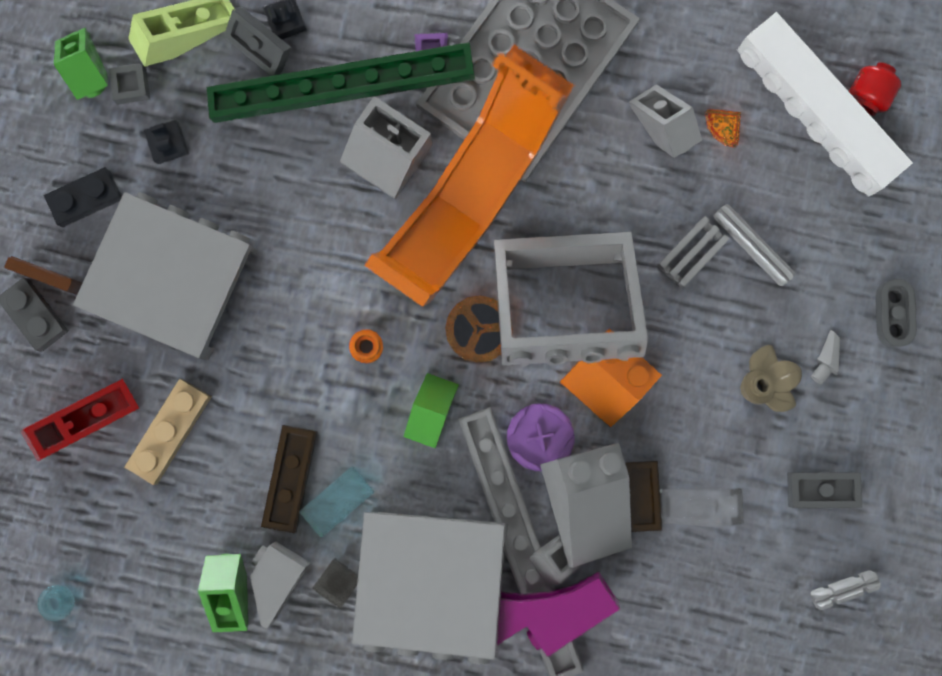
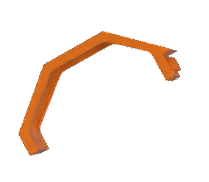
M513 44L506 56L500 52L493 62L492 66L498 70V74L483 109L432 191L380 252L371 254L364 265L422 307L429 304L487 232L540 152L574 87L571 82L515 44Z

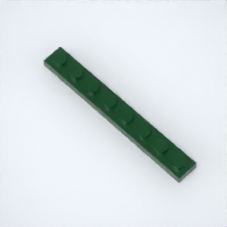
M470 42L208 86L206 89L209 119L213 123L475 80Z

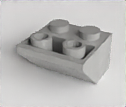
M374 96L355 122L340 163L396 200L433 146L432 136L430 132Z

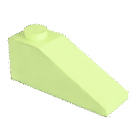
M191 0L134 14L128 39L144 67L174 59L226 31L234 7L229 0Z

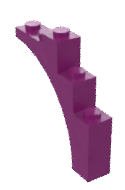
M599 571L573 585L548 592L519 594L501 591L497 646L527 626L529 630L526 633L532 645L537 650L542 648L548 657L620 610L619 600Z

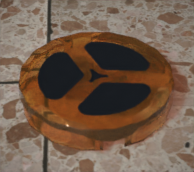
M479 295L467 297L457 303L448 314L445 326L447 341L453 352L465 361L477 364L489 362L501 356L498 301L494 298Z

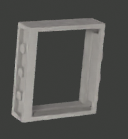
M631 232L494 240L502 365L520 364V367L533 363L561 365L567 361L596 363L602 359L628 361V358L644 357L648 335ZM623 263L632 331L512 338L507 269Z

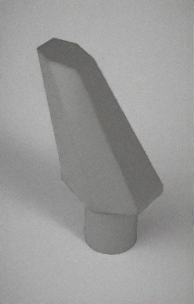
M830 330L821 354L817 359V363L820 365L811 375V378L821 385L831 373L838 375L840 337L832 330Z

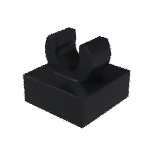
M280 0L263 7L272 32L283 40L307 31L296 0Z
M176 120L161 123L144 130L153 161L156 164L189 154L180 124Z

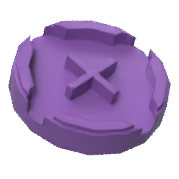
M531 404L519 410L511 419L507 429V446L512 457L523 467L533 471H542L540 464L569 457L575 444L574 429L569 417L559 408L549 404Z

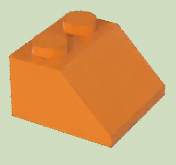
M609 328L604 333H610L613 331ZM642 357L628 358V361L620 359H602L596 363L578 361L562 378L560 383L604 423L612 427L642 399L662 374Z

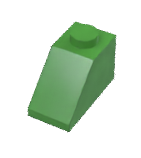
M83 28L55 41L54 66L78 100L85 96L92 98L101 94L105 87L108 86L107 72L87 29Z
M241 554L206 555L198 593L212 632L247 631V573Z

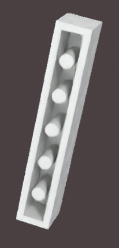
M777 12L751 32L741 43L737 51L740 53L745 65L749 68H754L762 77L765 87L770 92L776 93L785 103L784 105L788 113L798 118L805 125L808 135L814 141L822 144L829 152L831 161L848 173L852 178L853 185L860 192L865 193L868 197L885 188L913 164Z

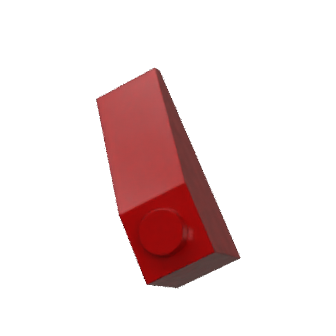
M121 379L23 428L20 432L36 460L40 461L139 409V406L126 383Z

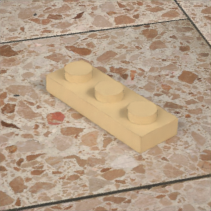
M179 379L124 468L152 485L158 484L212 396L184 379Z

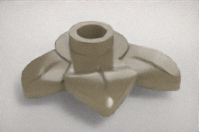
M772 345L759 348L750 357V372L744 376L741 382V393L746 400L754 404L765 403L775 412L789 411L796 406L795 399L790 391L800 383L802 370L794 362L785 360L778 362ZM757 382L760 383L762 392L758 389Z

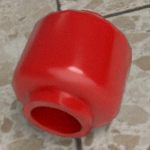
M879 62L876 66L869 65L860 70L849 93L870 116H876L877 113L888 111L902 83L895 74L896 69L893 66Z

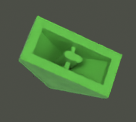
M427 373L413 403L403 437L436 448L459 384Z

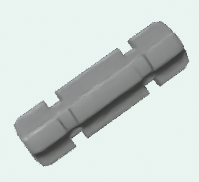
M868 570L858 574V578L851 576L827 585V589L821 587L812 590L810 596L814 606L819 610H824L832 607L833 602H836L838 605L863 596L866 591L868 593L877 591L881 588V583L877 574Z

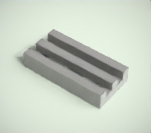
M706 216L657 265L681 289L730 239L726 234L722 235L716 225L710 224V220ZM703 228L707 233L672 269L668 264ZM713 237L717 242L681 278L678 273Z

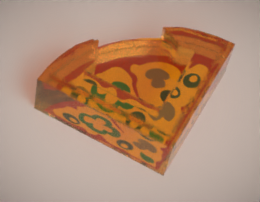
M707 109L705 121L712 136L720 143L736 148L739 144L741 112Z

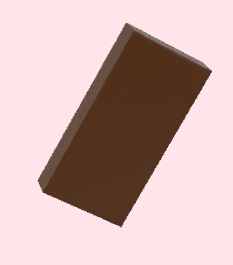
M13 256L8 257L4 266L8 270L75 295L78 294L82 286L80 281Z

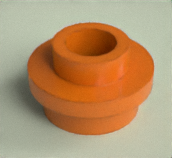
M365 329L358 331L352 336L349 349L355 360L367 364L375 362L380 358L384 345L382 338L375 331ZM364 341H371L373 344V349L369 353H363L361 350V344Z

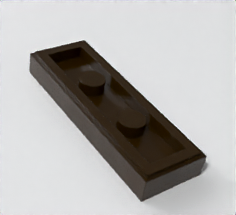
M282 425L261 527L297 533L318 431Z

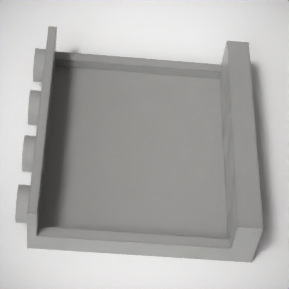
M124 192L73 305L192 356L209 360L214 349L209 346L249 253L255 255L257 250L248 244L250 238L231 230L230 234L226 235L218 231L219 225L209 220L200 218L197 223L188 219L189 213L180 208L169 205L166 210L156 206L158 200L151 196L138 192L137 197Z
M374 511L365 512L352 644L363 645V650L368 652H383L384 647L397 649V654L404 656H417L419 651L431 652L432 658L439 660H452L454 655L468 657L467 661L474 664H488L489 659L495 660L499 654L497 638L504 544L508 535V523Z

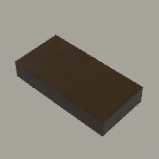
M658 461L625 462L629 475L631 532L662 531Z

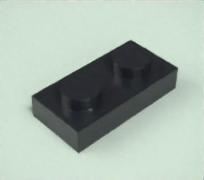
M106 167L44 195L56 224L62 228L111 206L122 198L110 170Z

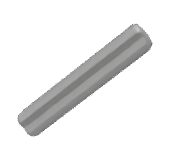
M723 205L714 214V219L778 285L783 286L794 277L795 272L730 205Z

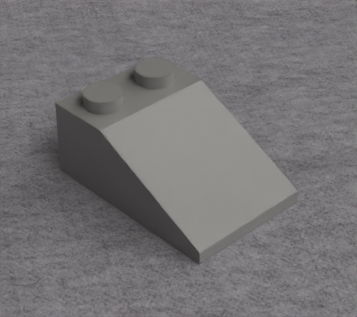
M619 443L540 464L569 568L632 548L629 475Z

